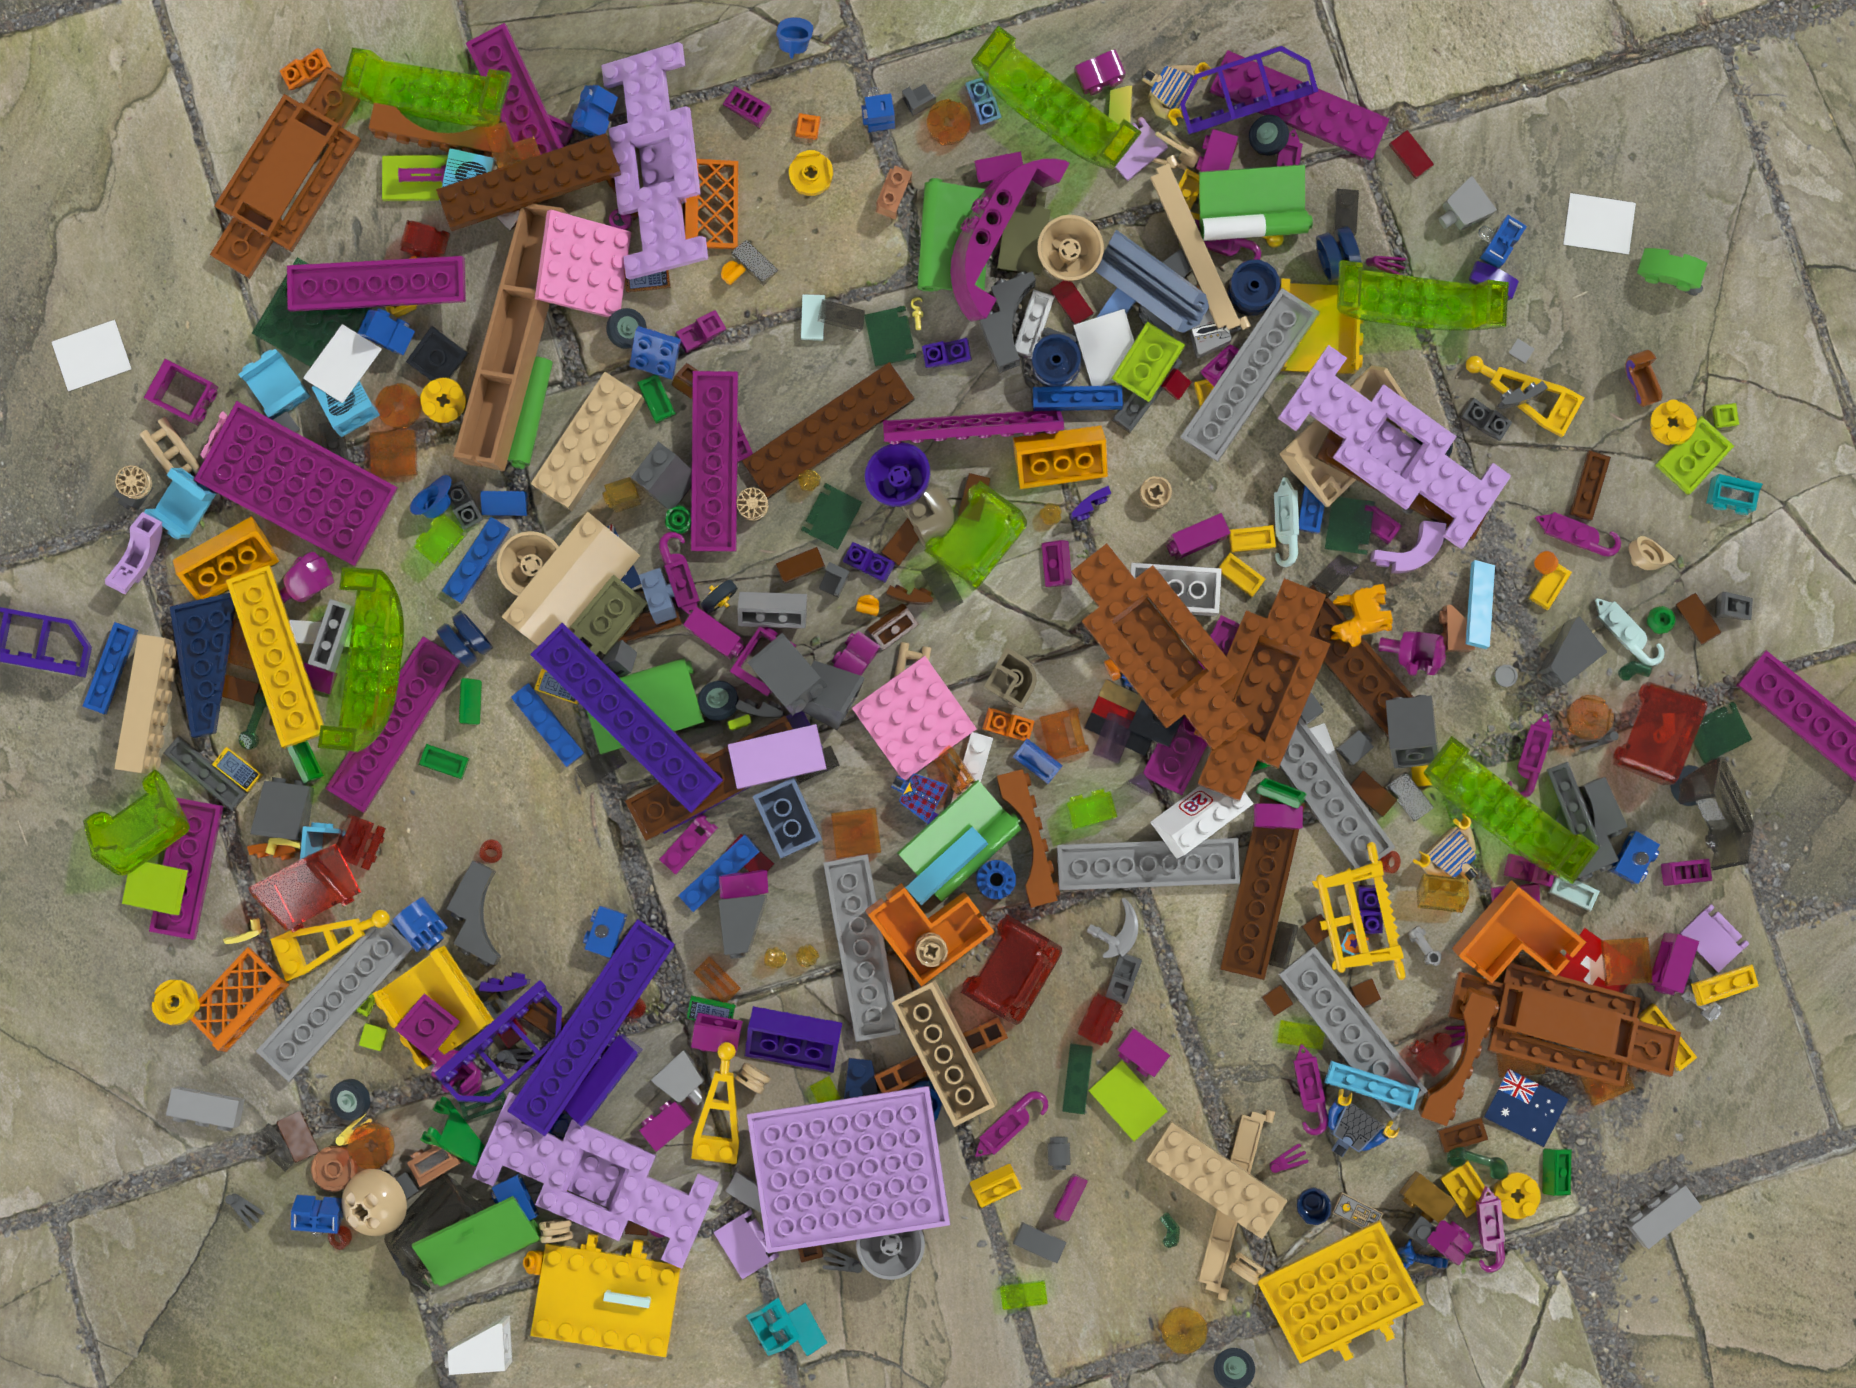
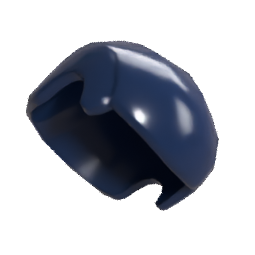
M1310 1187L1302 1191L1298 1196L1297 1212L1305 1223L1320 1225L1326 1222L1331 1215V1201L1323 1190Z

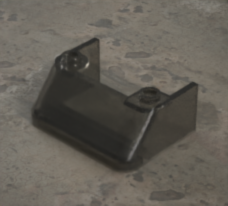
M1722 756L1713 758L1683 778L1682 783H1680L1678 802L1679 804L1696 801L1709 828L1705 841L1707 847L1713 851L1711 868L1714 871L1749 863L1754 821L1725 758Z
M448 1174L438 1176L406 1210V1216L402 1224L396 1230L386 1234L384 1242L402 1276L426 1291L431 1289L424 1276L428 1269L412 1248V1244L457 1223L460 1219L463 1220L484 1210L481 1204Z

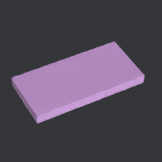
M816 724L728 744L737 789L826 769Z

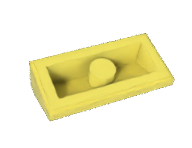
M1132 86L1110 90L1108 132L1130 133Z

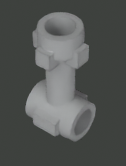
M1420 926L1408 932L1411 942L1416 941L1425 954L1423 960L1425 964L1439 965L1442 955L1439 951L1432 950L1424 938L1425 930L1421 929Z
M1686 985L1684 992L1680 993L1682 1000L1686 1003L1691 1001L1697 1005L1692 987ZM1716 1002L1698 1006L1703 1010L1700 1014L1710 1022L1714 1019L1716 1020L1721 1014L1722 1007Z

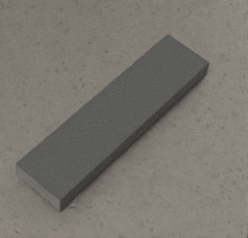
M1180 359L1176 360L1166 378L1173 368L1178 369L1182 364ZM1161 385L1150 403L1132 392L1124 403L1123 408L1118 411L1112 421L1130 434L1163 390Z
M177 736L163 753L231 811H234L248 795L246 791L214 767L208 759L180 736Z
M1569 762L1546 769L1578 853L1582 854L1601 847Z

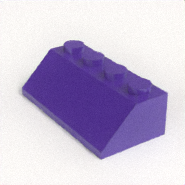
M753 1006L748 1025L745 1057L834 1073L842 1023Z
M622 1033L617 1037L613 1036L607 1045V1051L604 1055H600L594 1064L595 1067L588 1073L564 1109L581 1127L589 1122L643 1050Z

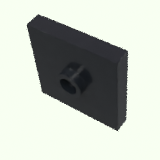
M431 326L406 362L431 381L438 378L451 379L469 353L434 326Z
M1142 699L1128 730L1170 748L1185 716L1183 715L1168 728H1165Z

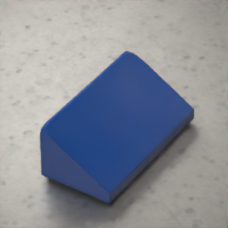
M481 491L482 515L527 516L528 494L526 492Z

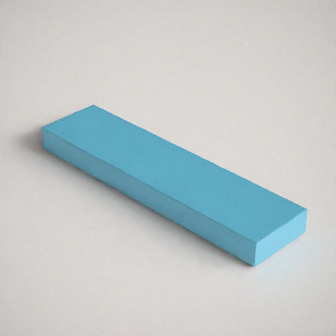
M1477 560L1471 563L1466 644L1487 649L1490 647L1495 565Z
M971 827L905 888L922 905L982 851L988 843Z
M1334 1061L1330 1062L1324 1082L1410 1110L1414 1109L1420 1089Z

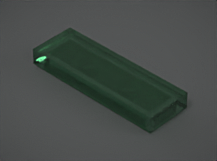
M1070 1043L1062 1112L1085 1115L1093 1046Z

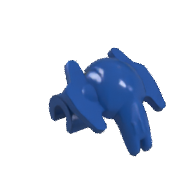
M1409 1239L1404 1247H1400L1397 1250L1406 1270L1413 1262L1429 1264L1437 1268H1447L1449 1259L1419 1253L1415 1254L1411 1245L1412 1239Z

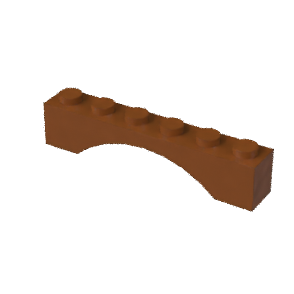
M374 103L369 130L374 137L381 140L393 138L402 144L414 142L423 148H431V146L440 147L439 149L444 152H449L451 148L492 157L495 161L496 158L503 160L508 138L505 127L484 123L463 132L440 133L430 131L412 123L395 106Z
M1023 769L998 775L996 779L1001 798L1010 804L1021 816L1031 838L1032 865L1029 877L1025 883L1030 907L1058 901L1057 896L1060 895L1057 882L1053 883L1051 874L1054 873L1051 860L1047 861L1045 852L1049 851L1045 838L1041 839L1039 830H1043L1040 816L1035 817L1034 808H1037L1035 796L1030 795L1028 786H1031L1029 774H1024Z
M1468 987L1460 1006L1465 1026L1464 1044L1461 1054L1447 1076L1427 1089L1418 1109L1421 1117L1444 1126L1448 1125L1449 1120L1452 1121L1454 1119L1457 1100H1461L1464 1095V1083L1466 1079H1470L1473 1073V1061L1480 1056L1482 1039L1488 1036L1490 1031L1489 1022L1498 1012L1499 1004H1497L1498 1001L1495 996Z
M998 1016L962 1032L973 1054L1008 1039ZM918 1054L875 1073L874 1077L881 1092L886 1093L898 1091L928 1074Z

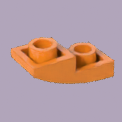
M317 48L303 59H295L280 70V73L289 90H294L320 77L326 68L332 69L323 50Z
M988 708L982 729L1025 741L1030 739L1035 721Z
M268 843L247 846L249 855H257V858L270 856L271 854L265 853ZM277 845L273 857L281 858L282 861L295 858V853L301 852V849L288 845Z

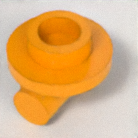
M729 261L722 267L721 278L728 285H731L746 269L736 261Z
M872 595L861 596L857 600L855 611L877 616L879 601Z
M529 1251L526 1254L523 1266L528 1274H541L544 1251Z

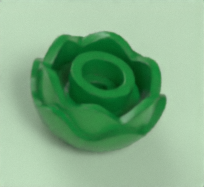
M680 505L669 509L665 517L666 527L670 531L679 534L688 531L691 527V512Z
M1665 606L1654 607L1650 610L1647 618L1648 626L1656 634L1668 633L1673 629L1676 621L1673 611Z

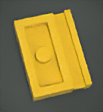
M1465 1160L1439 1179L1467 1218L1477 1211L1476 1201L1480 1199L1485 1185L1469 1161Z

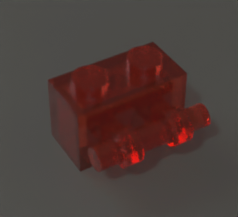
M348 814L331 856L355 866L358 865L360 858H363L361 868L370 870L372 862L375 863L377 856L375 855L380 843L383 844L385 839L383 835L386 828L378 825L375 833H372L374 823ZM371 839L372 841L370 843L368 851L364 852L363 850L365 848L367 840Z
M1096 992L1076 1033L1100 1046L1104 1042L1108 1043L1113 1034V1031L1110 1030L1113 1023H1118L1123 1014V1011L1120 1010L1122 1005Z
M1441 1032L1434 1034L1433 1043L1425 1039H1420V1041L1416 1039L1408 1047L1409 1052L1406 1055L1425 1074L1436 1077L1450 1062L1443 1052L1451 1045L1452 1039L1448 1034Z

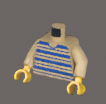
M1207 63L1165 66L1160 75L1148 69L1142 81L1152 87L1148 98L1157 117L1171 121L1173 126L1178 125L1177 117L1184 118L1181 113L1180 102L1194 75L1211 69ZM1208 76L1202 77L1203 80L1208 78ZM1197 80V82H1196V84H1195L1193 90L1191 91L1190 95L1192 94V92L1194 91L1195 87L1197 86L1198 80Z
M1462 813L1463 820L1461 822L1456 818L1453 820L1459 829L1456 826L1451 827L1424 853L1419 851L1421 854L1419 861L1413 859V862L1421 866L1429 876L1447 879L1455 878L1460 874L1469 882L1478 874L1469 865L1477 857L1475 854L1476 845L1470 827L1471 819L1464 813Z

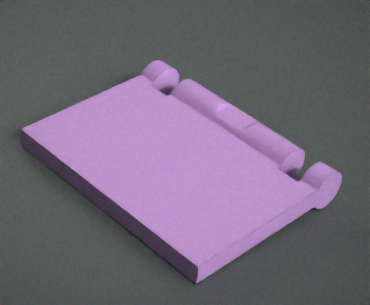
M1143 117L1138 119L1139 124L1143 126L1139 129L1133 123L1130 125V133H1121L1108 143V146L1113 150L1111 153L1105 147L1100 150L1127 182L1168 149V146L1155 135V131L1146 123Z
M1709 904L1680 934L1700 941L1697 952L1719 973L1749 943L1744 940L1738 946L1736 942L1742 935L1718 911L1710 917L1708 913L1714 909V906Z
M751 1209L714 1231L715 1236L742 1279L779 1257L777 1252L773 1253L770 1257L767 1255L765 1234L757 1219L754 1218L750 1222L746 1221L745 1218L752 1214Z

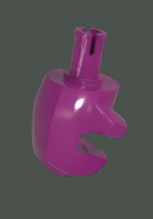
M310 552L303 557H298L284 576L285 587L280 589L279 592L283 603L291 598L298 602H306L314 594L334 583L333 574L323 557H319L315 552Z
M1406 631L1403 633L1401 640L1380 638L1379 651L1398 653L1399 664L1405 667L1411 676H1416L1417 670H1424L1427 675H1436L1440 668L1445 665L1446 646L1441 635Z
M438 1049L431 1059L422 1052V1055L435 1065L431 1076L436 1078L434 1073L459 1051L451 1050L444 1055ZM472 1061L467 1066L463 1064L457 1070L459 1073L448 1082L453 1088L456 1082L465 1080L460 1086L458 1094L473 1096L481 1089L483 1073L476 1063ZM441 1085L442 1091L449 1094V1091Z

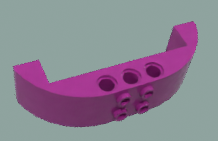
M1040 159L1006 171L994 179L984 190L981 197L973 202L970 217H967L961 224L960 229L962 231L953 250L950 269L955 299L963 314L971 322L986 319L997 300L977 287L975 283L1030 181H1034L1043 188L1059 183L1070 164L1066 160Z

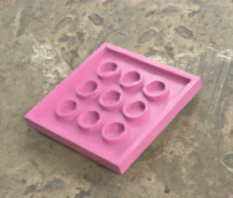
M548 210L535 299L609 318L615 311L621 309L626 275L623 256H627L629 253L631 232L558 211Z
M926 656L920 658L852 707L854 713L898 775L905 780L977 729Z

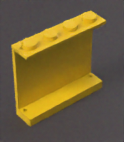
M1281 278L1279 291L1283 288L1320 312L1281 371L1310 372L1325 348L1330 345L1347 358L1337 374H1356L1363 364V355H1359V347L1363 345V333H1360V324L1364 322V311H1361V302H1364L1365 290L1361 289V282H1358L1355 286L1290 283V279Z
M442 946L429 953L428 957L387 986L372 994L375 997L376 1005L385 1012L388 1023L394 1029L424 993L459 1020L460 1024L439 1048L445 1055L487 1027L494 1019L446 947ZM400 1035L401 1043L408 1047L413 1055L414 1062L422 1070L433 1064L427 1057L422 1055V1051Z

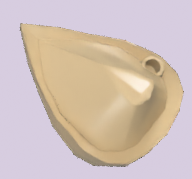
M1640 536L1629 544L1632 565L1644 570H1656L1669 565L1675 560L1665 549L1645 536Z

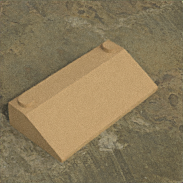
M1371 365L1350 386L1371 401L1384 384L1408 401L1385 367ZM1388 417L1386 418V421L1391 423L1397 429H1399L1403 433L1406 432V430H1404L1402 427H1400L1395 422L1390 420ZM1315 419L1280 453V456L1297 478L1326 507H1329L1356 479L1315 458L1329 431L1328 427Z
M587 512L502 615V618L537 646L561 623H564L574 633L575 630L570 626L613 575L621 580L641 555Z

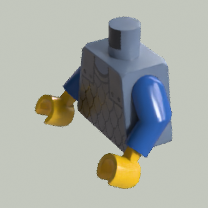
M1344 1089L1339 1090L1338 1098L1328 1110L1330 1133L1338 1138L1331 1150L1342 1158L1349 1147L1358 1152L1368 1151L1381 1145L1389 1138H1395L1400 1128L1397 1130L1390 1129L1393 1121H1388L1386 1127L1383 1128L1384 1125L1351 1103L1352 1093L1348 1097H1343Z

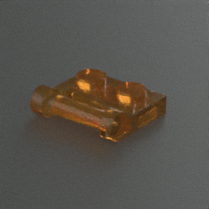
M1079 707L1039 717L1048 755L1055 760L1089 751L1088 744H1085L1078 717L1080 714ZM1063 718H1070L1077 745L1075 748H1070Z

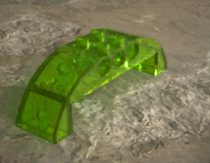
M998 25L971 60L979 76L1013 110L1061 146L1094 165L1115 169L1142 132L1125 119L1120 124H1117L1015 48L1016 38Z
M352 47L341 90L373 105L374 103L395 106L405 115L459 125L489 127L498 124L500 121L512 76L507 71L489 69L487 77L384 61L372 50Z
M1341 260L1339 263L1337 309L1346 316L1382 324L1449 331L1497 329L1506 327L1509 282L1488 279L1474 285L1367 271L1363 270V263Z
M342 567L339 590L356 594L339 726H320L318 748L359 752L372 744L381 734L392 713L397 695L403 652L404 618L399 595L389 577L382 570Z
M1450 736L1423 772L1428 781L1452 804L1512 850L1547 873L1564 882L1573 884L1599 847L1582 834L1570 832L1467 753L1470 749L1453 736Z

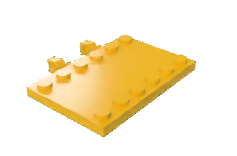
M1380 1220L1258 1278V1285L1300 1364L1330 1349H1333L1334 1352L1339 1350L1346 1362L1354 1358V1354L1349 1349V1343L1352 1342L1353 1338L1372 1329L1374 1331L1380 1329L1385 1335L1386 1342L1395 1338L1391 1325L1394 1324L1393 1319L1424 1305L1419 1292Z
M592 1232L588 1234L587 1244H581V1248L551 1243L545 1244L530 1336L660 1357L667 1356L681 1268L665 1261L647 1259V1254L642 1253L643 1240L635 1239L633 1241L632 1253H626V1255L602 1252L601 1248H597L599 1233ZM607 1290H611V1292L633 1296H650L651 1304L649 1308L607 1302L603 1301L604 1293Z

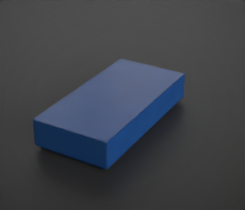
M1029 739L1024 741L1013 756V758L1047 784L1051 782L1063 766Z

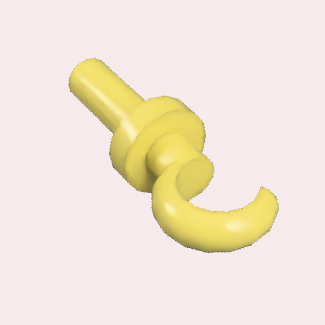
M915 297L911 301V307L915 310L912 316L915 318L916 330H921L923 312L920 307L913 304L917 300L922 302L923 299Z

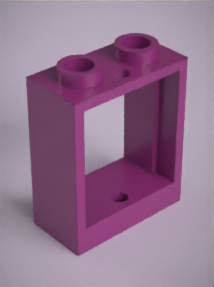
M164 359L144 398L198 426L199 422L205 419L207 415L206 409L210 402L212 403L216 399L218 386ZM176 372L206 387L191 416L161 401Z
M1219 513L1173 533L1167 540L1169 544H1166L1170 556H1175L1177 561L1225 540L1231 533L1222 513Z
M695 607L683 624L687 630L730 660L733 657L737 658L744 649L742 645L744 641L741 637L698 607Z
M759 626L730 672L769 698L772 691L768 686L742 669V666L762 636L771 642L777 638V632L769 627L763 629Z
M1675 933L1663 934L1648 982L1649 985L1655 986L1654 991L1672 996L1675 995V992H1684L1700 941Z

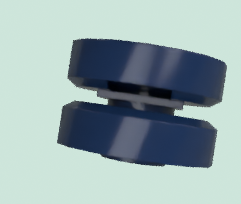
M1348 226L1336 229L1334 237L1329 232L1316 236L1318 258L1323 272L1330 283L1341 280L1344 272L1349 277L1362 272L1359 248Z
M1248 260L1241 263L1234 270L1227 288V294L1233 308L1247 316H1256L1266 312L1278 294L1280 288L1279 276L1275 268L1262 260Z
M1050 334L1042 338L1035 345L1032 353V365L1036 379L1045 387H1067L1077 379L1081 369V352L1077 344L1070 337L1062 334ZM1059 359L1061 361L1059 363H1054L1052 360Z
M460 610L452 617V622L457 628L456 630L450 624L444 623L436 631L449 651L467 668H470L477 662V656L474 651L485 655L493 649V646L473 621Z

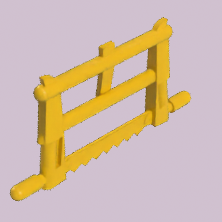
M1369 842L1367 850L1369 859L1372 862L1371 864L1351 870L1349 867L1346 871L1328 877L1319 874L1316 877V881H1312L1314 887L1319 890L1325 921H1320L1322 930L1328 929L1335 959L1332 963L1333 970L1337 969L1338 972L1343 973L1348 967L1373 966L1372 963L1394 960L1397 978L1403 980L1406 977L1403 961H1401V959H1404L1401 946L1397 941L1400 935L1395 931L1398 927L1393 923L1396 919L1392 915L1394 910L1390 907L1392 902L1388 899L1390 893L1386 890L1388 885L1383 881V865L1381 860L1378 861L1376 845L1374 842ZM1369 878L1374 879L1389 947L1372 951L1368 949L1353 882ZM1344 884L1351 915L1334 918L1327 888ZM1353 923L1360 953L1343 957L1336 927Z

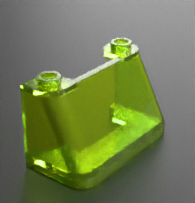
M981 481L969 489L967 494L969 496V505L943 537L930 538L924 550L928 556L972 591L976 590L984 582L1027 526V519L1019 508Z
M156 769L143 778L142 786L147 793L115 816L100 811L91 814L83 820L91 857L116 875L123 876L133 872L184 836L190 829L188 818L165 777Z

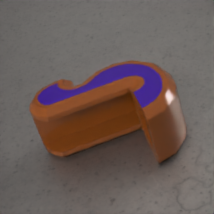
M1650 350L1630 355L1625 363L1627 378L1636 392L1634 397L1642 407L1661 401L1663 396L1651 366L1657 358Z

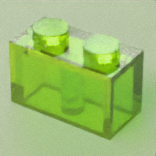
M445 514L436 517L430 525L432 527L427 533L423 532L418 536L415 541L417 544L414 546L415 549L437 567L442 564L467 536V533Z
M1104 788L1092 791V796L1083 798L1082 794L1070 797V802L1066 803V808L1072 829L1118 817L1111 791L1105 792Z

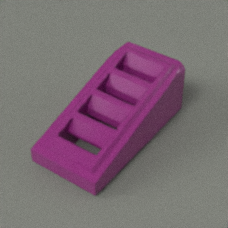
M734 86L723 103V106L759 129L772 111L770 105ZM738 94L740 98L738 99L736 104H731L735 96ZM746 99L747 102L745 103L743 108H738L742 101ZM752 103L754 105L753 108L749 113L746 112V110ZM760 108L761 110L756 117L753 116L756 110Z
M1709 859L1661 864L1664 886L1712 881ZM1698 864L1701 866L1702 878H1699ZM1689 865H1691V869H1692V876H1693L1692 879H1691V874H1690V867H1689ZM1680 866H1682L1683 880L1681 877Z

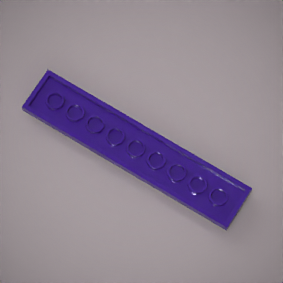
M561 623L530 654L691 813L724 781L564 623Z
M637 919L507 1112L546 1137L675 946L673 942Z

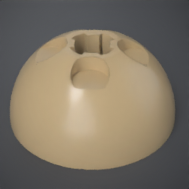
M1063 215L1053 219L1044 227L1038 239L1037 248L1041 264L1049 274L1064 281H1077L1092 274L1099 266L1104 253L1103 239L1097 227L1088 219L1077 215Z
M533 531L522 532L508 539L502 546L497 558V572L502 584L511 593L519 596L559 547L557 543L547 535Z
M366 1169L360 1171L350 1179L343 1191L341 1202L343 1215L348 1224L361 1234L368 1236L389 1234L402 1224L406 1216L407 1202L402 1187L395 1178L382 1170Z

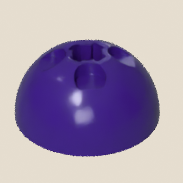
M904 442L888 444L880 448L870 458L865 470V483L870 494L880 503L891 507H904L916 502L927 490L931 477L930 465L925 454L918 447Z

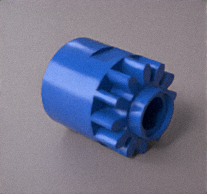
M992 860L980 867L976 875V884L984 896L991 899H1002L1013 891L1016 885V875L1011 866L1006 862ZM994 873H998L1002 877V883L999 886H993L990 883V877Z
M424 897L414 901L392 920L393 924L416 952L424 948L427 951L434 948L444 939L441 934L448 928Z

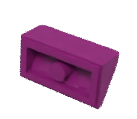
M1229 344L1200 373L1215 387L1240 349Z
M1057 540L1041 543L1045 587L1072 585L1069 542Z
M304 663L312 689L330 695L338 673Z
M1074 1173L1071 1175L1053 1212L1055 1218L1063 1221L1070 1220L1088 1183L1086 1179Z

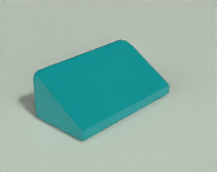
M806 1302L787 1312L801 1337L798 1339V1342L806 1356L811 1355L828 1343Z

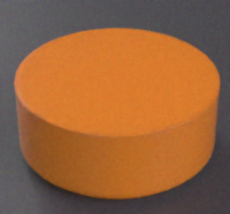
M1551 551L1540 553L1534 561L1535 568L1541 574L1552 573L1556 570L1559 563L1558 558Z
M1111 659L1105 660L1104 664L1113 681L1120 679L1121 673Z

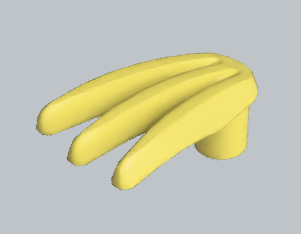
M269 838L265 853L274 855L277 845H288L300 849L301 842L284 838Z
M250 919L252 930L237 936L227 937L223 939L224 943H239L257 936L262 932L260 919Z
M364 1116L354 1120L336 1138V1144L339 1146L346 1145L374 1131L376 1127H371L357 1135L355 1134L371 1123L372 1119H368L352 1130Z

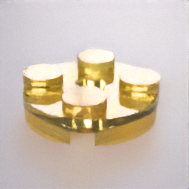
M1179 1306L1171 1309L1166 1314L1161 1325V1335L1166 1345L1175 1353L1189 1354L1197 1351L1206 1342L1207 1325L1203 1316L1198 1311L1187 1306ZM1182 1324H1185L1186 1327L1190 1326L1186 1336L1178 1334Z

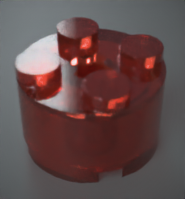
M407 220L400 242V251L416 257H420V254H422L421 257L423 258L444 257L450 233L444 230L442 232L437 231L435 227Z

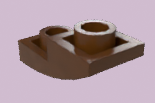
M896 584L895 587L890 585L886 592V596L909 604L930 605L934 601V598L931 597L932 593L922 587L919 590L914 588L912 593L908 595L907 589Z
M1696 593L1676 604V608L1686 620L1689 629L1701 645L1721 634L1714 619Z

